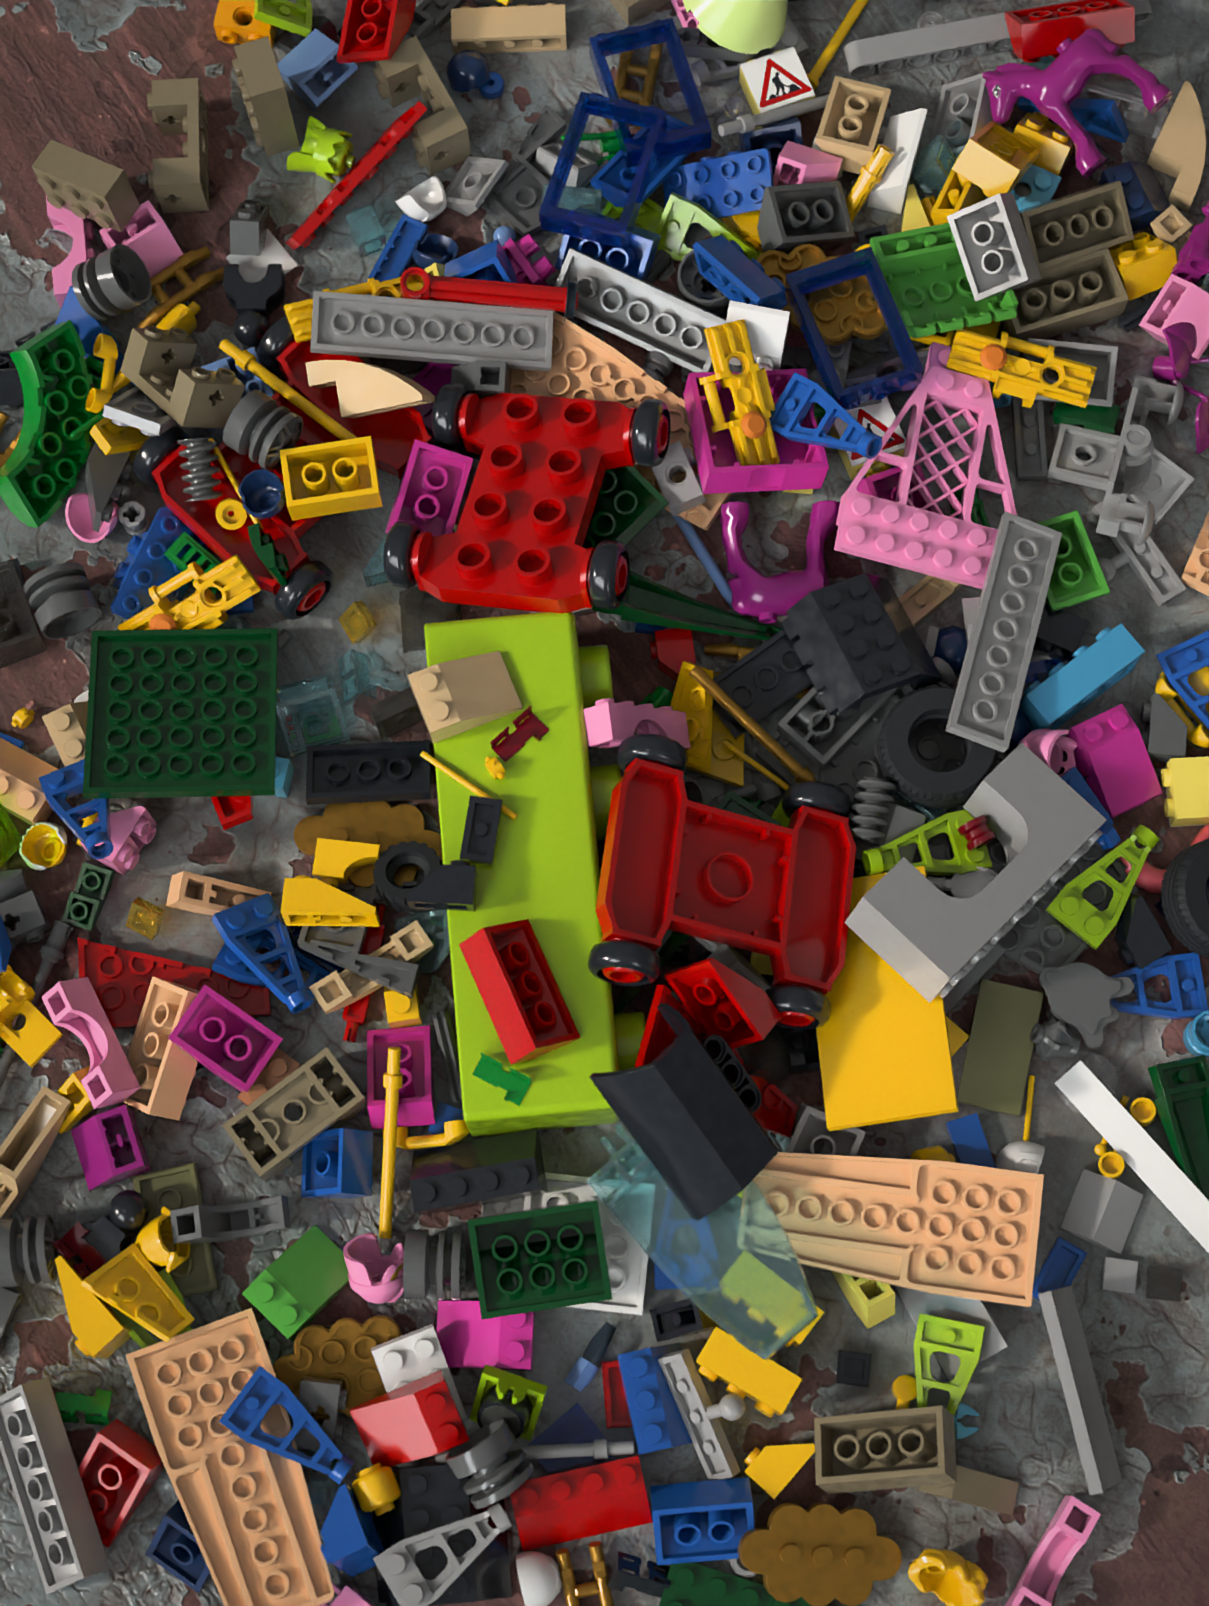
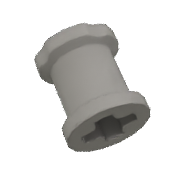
M126 502L119 509V520L123 523L124 529L129 535L138 536L149 530L151 525L150 519L144 507L138 502Z

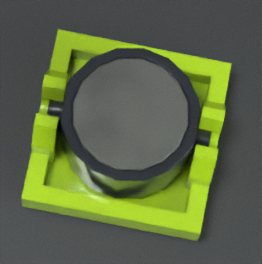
M486 1364L480 1378L469 1420L477 1422L479 1427L482 1428L491 1422L503 1419L516 1439L522 1438L531 1442L548 1386Z

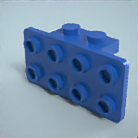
M767 149L748 152L733 151L727 153V156L704 157L700 159V162L680 165L663 181L665 206L670 194L674 192L700 204L717 219L760 211L765 188L774 186L771 153Z
M168 507L158 509L147 532L132 537L126 549L129 554L125 562L122 561L114 572L113 577L116 580L112 587L117 589L118 592L110 608L112 613L125 620L155 603L148 592L150 587L153 585L159 586L182 572L163 553L183 532H186L205 550L208 548ZM186 544L176 556L181 559L191 547ZM195 553L186 565L196 561L199 555ZM190 582L166 595L169 601L178 599L181 602Z

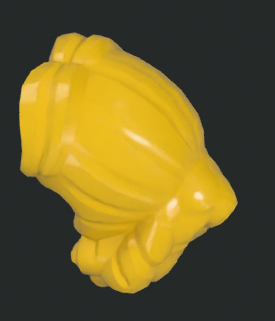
M926 1549L909 1566L908 1575L916 1587L924 1593L933 1592L942 1602H945L946 1606H981L985 1600L983 1591L988 1582L987 1575L976 1564L965 1560L960 1554L952 1550Z

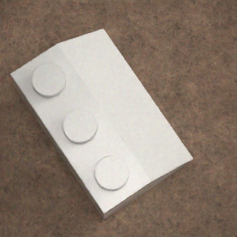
M920 108L890 116L888 127L882 126L878 144L889 147L895 155L886 166L881 182L876 183L870 192L867 207L901 215L928 109Z

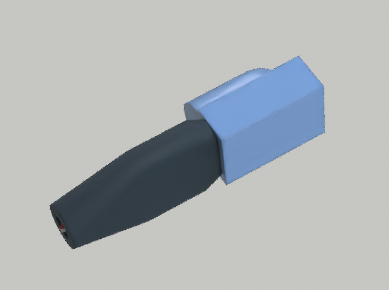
M606 1322L596 1333L585 1349L583 1357L580 1356L564 1382L580 1392L590 1384L599 1370L595 1365L602 1358L615 1333L616 1328L612 1324Z

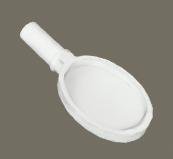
M977 867L978 871L963 875L954 874L951 879L945 877H927V879L942 892L950 891L955 898H969L980 893L998 874L988 868Z

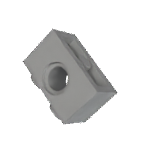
M680 440L669 445L666 457L659 466L651 467L664 498L669 502L668 508L673 516L706 502L700 476H695L691 467L696 464L690 447L683 448ZM677 472L687 473L685 480L681 483L672 482V477Z

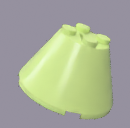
M683 0L686 11H692L695 18L699 21L697 27L707 37L717 44L738 53L758 54L760 50L771 49L779 42L785 31L788 0Z

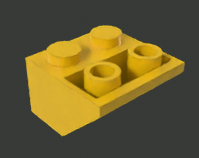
M1028 112L1017 124L1013 134L1041 151L1033 165L1060 176L1075 148L1073 140L1062 127L1049 122V118L1042 113L1033 112L1031 114Z
M1147 232L1137 233L1132 240L1108 247L1129 301L1163 288L1171 276L1174 265L1177 263L1175 247Z

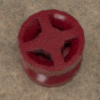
M985 815L974 818L957 829L959 834L966 838V847L969 852L997 838L995 832L988 828V819Z

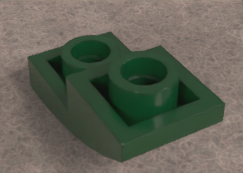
M1056 402L1052 417L1054 424L1084 425L1086 429L1104 433H1115L1121 409L1120 406L1113 403L1112 407L1087 405L1086 408H1082L1068 403Z
M259 523L248 526L249 538L259 559L276 582L281 586L286 585V571H289V563L285 554L279 553L271 534H266Z
M83 862L75 890L70 892L61 922L92 931L107 898L115 871L89 862Z

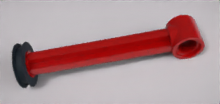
M410 267L403 272L400 279L401 296L408 299L440 300L561 311L564 313V322L566 318H571L572 323L575 310L578 308L579 292H576L577 278L576 282H569L568 277L566 287L434 276L428 274L422 268ZM412 281H418L423 287L418 291H412L407 285Z

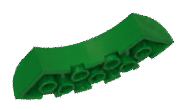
M71 320L61 322L46 329L9 353L16 366L22 385L24 416L18 442L11 456L0 468V496L10 511L21 522L35 528L42 525L59 509L69 490L75 487L78 481L76 477L81 466L86 463L91 442H89L91 427L75 438L70 437L71 432L95 416V413L86 410V399L91 390L90 384L93 381L92 375H88L84 359L86 355Z

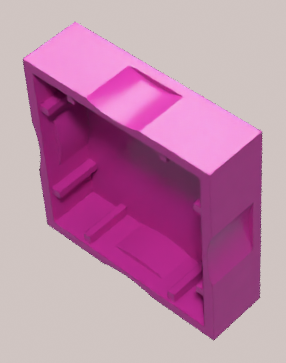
M806 369L766 370L774 405L777 403L794 372L808 378ZM715 372L688 374L683 398L703 494L822 488L829 469L825 448L823 446L791 441L773 432L780 463L740 466V462L737 461L730 430L726 429L712 433L711 427L714 425L704 386L700 385L699 379L715 375ZM715 381L725 422L727 423L730 422L729 413L735 411L730 388L723 389L720 381ZM814 403L802 421V427L811 429L818 427L814 417Z

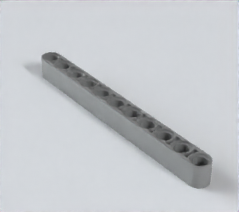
M1067 0V1H1062V2H1057V3H1063V2H1069V1H1075V0ZM1125 0L1134 6L1135 27L1145 25L1153 19L1154 15L1149 0ZM1005 12L859 39L848 43L844 48L850 76L854 79L1013 50L1005 21Z

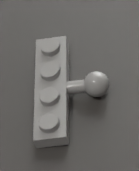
M1103 501L1093 506L1091 510L1098 521ZM1118 531L1117 538L1109 536L1121 553L1112 559H1098L1106 582L1115 576L1118 568L1128 563L1158 607L1165 605L1186 591L1187 588L1150 536L1140 546H1137L1139 535Z
M689 1349L663 1355L658 1359V1362L708 1480H720L735 1476L740 1472V1468L718 1417H723L729 1421L740 1419L745 1413L746 1406L744 1400L739 1395L731 1393L725 1395L720 1400V1403L712 1405Z

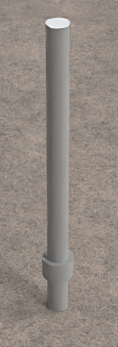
M829 94L756 115L745 114L738 116L735 121L720 124L718 126V133L720 136L737 132L744 134L753 131L755 127L825 108Z
M594 1439V1443L511 1446L507 1451L508 1453L513 1450L522 1449L526 1454L524 1459L594 1456L595 1460L608 1459V1456L634 1455L635 1453L634 1441L608 1442L607 1439ZM451 1449L436 1454V1463H447L445 1457Z

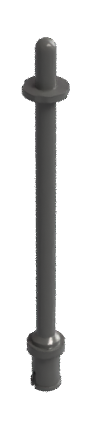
M55 920L46 945H42L39 951L42 953L41 957L43 960L31 985L36 993L32 1001L35 1007L38 1004L54 964L58 963L59 960L63 961L65 957L63 951L71 932L74 930L72 926ZM18 1015L13 1027L14 1030L17 1031L24 1027L26 1023L25 1015ZM7 1043L0 1057V1090L16 1055V1052Z

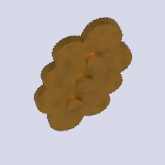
M811 244L797 246L789 255L778 250H768L757 257L756 260L763 266L764 273L771 279L776 277L785 286L787 305L781 310L790 312L789 322L796 331L801 333L815 332L820 341L830 346L846 343L852 335L864 340H870L880 337L885 332L888 314L885 308L875 301L878 293L876 280L869 273L852 271V267L846 259L839 256L826 258L824 252L819 247Z
M386 801L362 802L361 804L359 802L327 804L323 816H307L299 821L294 830V841L298 849L303 854L315 857L317 838L378 844L382 852H385L389 846L397 845L402 841H417V843H425L429 848H433L443 864L441 836L436 832L425 830V821L421 811L409 804H399L393 808ZM370 864L358 868L347 880L350 879L356 887H371L372 884H375L373 876L375 865ZM418 865L403 866L395 872L394 882L396 885H403V882L415 881L418 871H423V869Z
M386 1315L370 1317L364 1324L354 1318L344 1317L337 1320L330 1329L323 1325L313 1324L305 1327L298 1333L294 1341V1353L281 1356L272 1367L276 1378L284 1383L296 1398L299 1397L300 1382L304 1376L343 1380L342 1389L348 1390L346 1410L340 1409V1411L352 1417L349 1409L387 1393L371 1348L400 1337L402 1333L397 1322ZM322 1406L319 1407L317 1412H314V1414L319 1415V1419H325L327 1416H330V1414L324 1412V1407Z
M824 1502L815 1503L807 1510L793 1503L781 1504L774 1508L769 1515L767 1528L749 1530L740 1539L738 1545V1557L742 1565L753 1573L763 1575L764 1586L772 1597L777 1601L785 1603L793 1602L802 1597L812 1606H825L833 1599L848 1606L859 1605L870 1595L873 1581L890 1579L900 1569L902 1562L901 1551L898 1545L889 1537L877 1534L876 1523L868 1512L858 1507H848L839 1512L832 1505Z

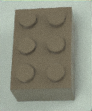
M50 140L32 165L38 178L37 181L42 186L47 195L46 199L52 206L58 209L62 207L68 209L79 218H89L96 221L97 224L105 229L112 228L122 232L140 207L123 169L56 141Z

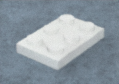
M433 1324L371 1348L387 1393L442 1369L462 1419L467 1418Z

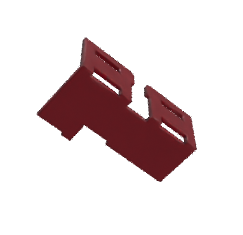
M531 706L513 721L516 730L511 735L508 732L509 727H506L490 742L491 748L505 763L532 736L539 742L549 731L532 713Z
M78 1221L62 1239L56 1240L52 1244L66 1260L69 1261L77 1255L84 1260L80 1264H74L73 1267L85 1279L91 1275V1272H95L108 1261L93 1245L91 1246L87 1242L85 1237L90 1231L86 1230ZM64 1243H66L73 1252H71L70 1249Z

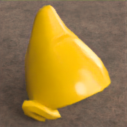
M162 1207V1215L154 1218L141 1229L134 1244L152 1266H167L166 1271L169 1273L188 1259L190 1244L173 1243L170 1211L172 1210Z

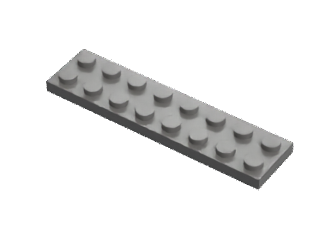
M314 291L311 353L466 365L473 361H506L510 369L547 372L551 370L553 311L325 291Z
M1005 512L1002 515L945 731L1003 753L1008 749L1062 536L1061 532L1009 512Z

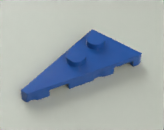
M1023 96L1020 97L1017 104L1019 109L1030 113H1041L1031 100ZM1076 98L1070 104V109L1076 120L1087 132L1126 143L1129 132L1115 100Z
M70 286L55 325L71 320L86 355L84 357L87 358L91 355L104 363V359L93 355V346L98 334L103 333L111 336L115 340L117 349L120 347V344L107 326L86 313L78 302L73 286ZM119 349L118 358L116 360L115 375L121 369L124 356Z

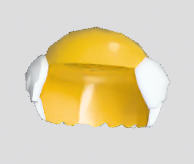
M51 822L35 823V826L27 829L26 835L22 836L23 841L19 844V853L30 868L39 871L56 867L63 861L67 853V835L64 828Z

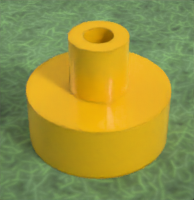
M227 498L222 500L216 507V519L223 528L236 530L245 523L247 512L239 500Z

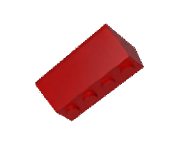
M1075 0L1005 12V21L1014 54L1028 63L1038 62L1044 56L1052 55L1053 58H1057L1060 54L1056 49L1065 39L1070 37L1074 41L1085 30L1092 28L1101 30L1109 40L1120 44V48L1125 47V43L1135 42L1134 6L1125 0Z
M529 919L484 927L459 944L511 1065L535 1059L581 1038Z
M639 1455L526 1480L516 1491L510 1494L523 1551L653 1522Z

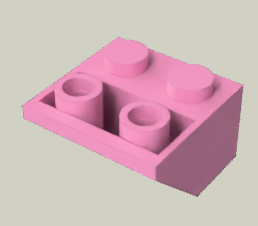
M787 140L778 156L773 176V185L837 181L843 158Z
M149 200L140 205L122 232L112 228H103L99 231L107 249L122 244L135 251L144 262L150 278L183 255L165 222Z
M1171 274L1139 326L1154 339L1168 345L1166 337L1162 332L1163 329L1178 322L1192 323L1197 333V346L1192 354V358L1199 360L1209 345V293L1195 284Z
M140 805L110 813L111 841L114 849L108 857L95 860L125 876L128 870L134 869L140 858V850L144 844H149L152 841L157 830L155 828L157 823L147 809ZM99 817L95 819L93 824L99 822ZM81 842L80 844H81V845L84 847V849L87 851V848H86V847L84 846V844Z

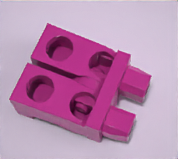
M528 234L517 242L512 238L506 241L502 248L512 263L518 283L549 286L545 280L556 271L552 262L545 255L534 264L529 259L541 249L536 240Z

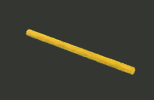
M213 438L208 439V441L215 442ZM213 448L214 454L219 456L218 461L242 501L238 492L239 484L219 448ZM250 515L254 524L259 523L262 529H264L259 519Z
M725 739L722 744L784 790L790 787Z
M422 751L420 754L422 758L478 796L494 799L425 751ZM504 805L502 806L503 813L513 820L517 818L518 815Z
M1029 1075L1023 1141H1030L1035 1076Z

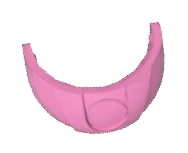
M87 493L73 494L69 497L66 504V522L71 532L78 539L87 543H95L109 535L116 527L119 519V506L115 502L112 503L114 505L112 517L108 523L104 521L99 532H97L92 527Z

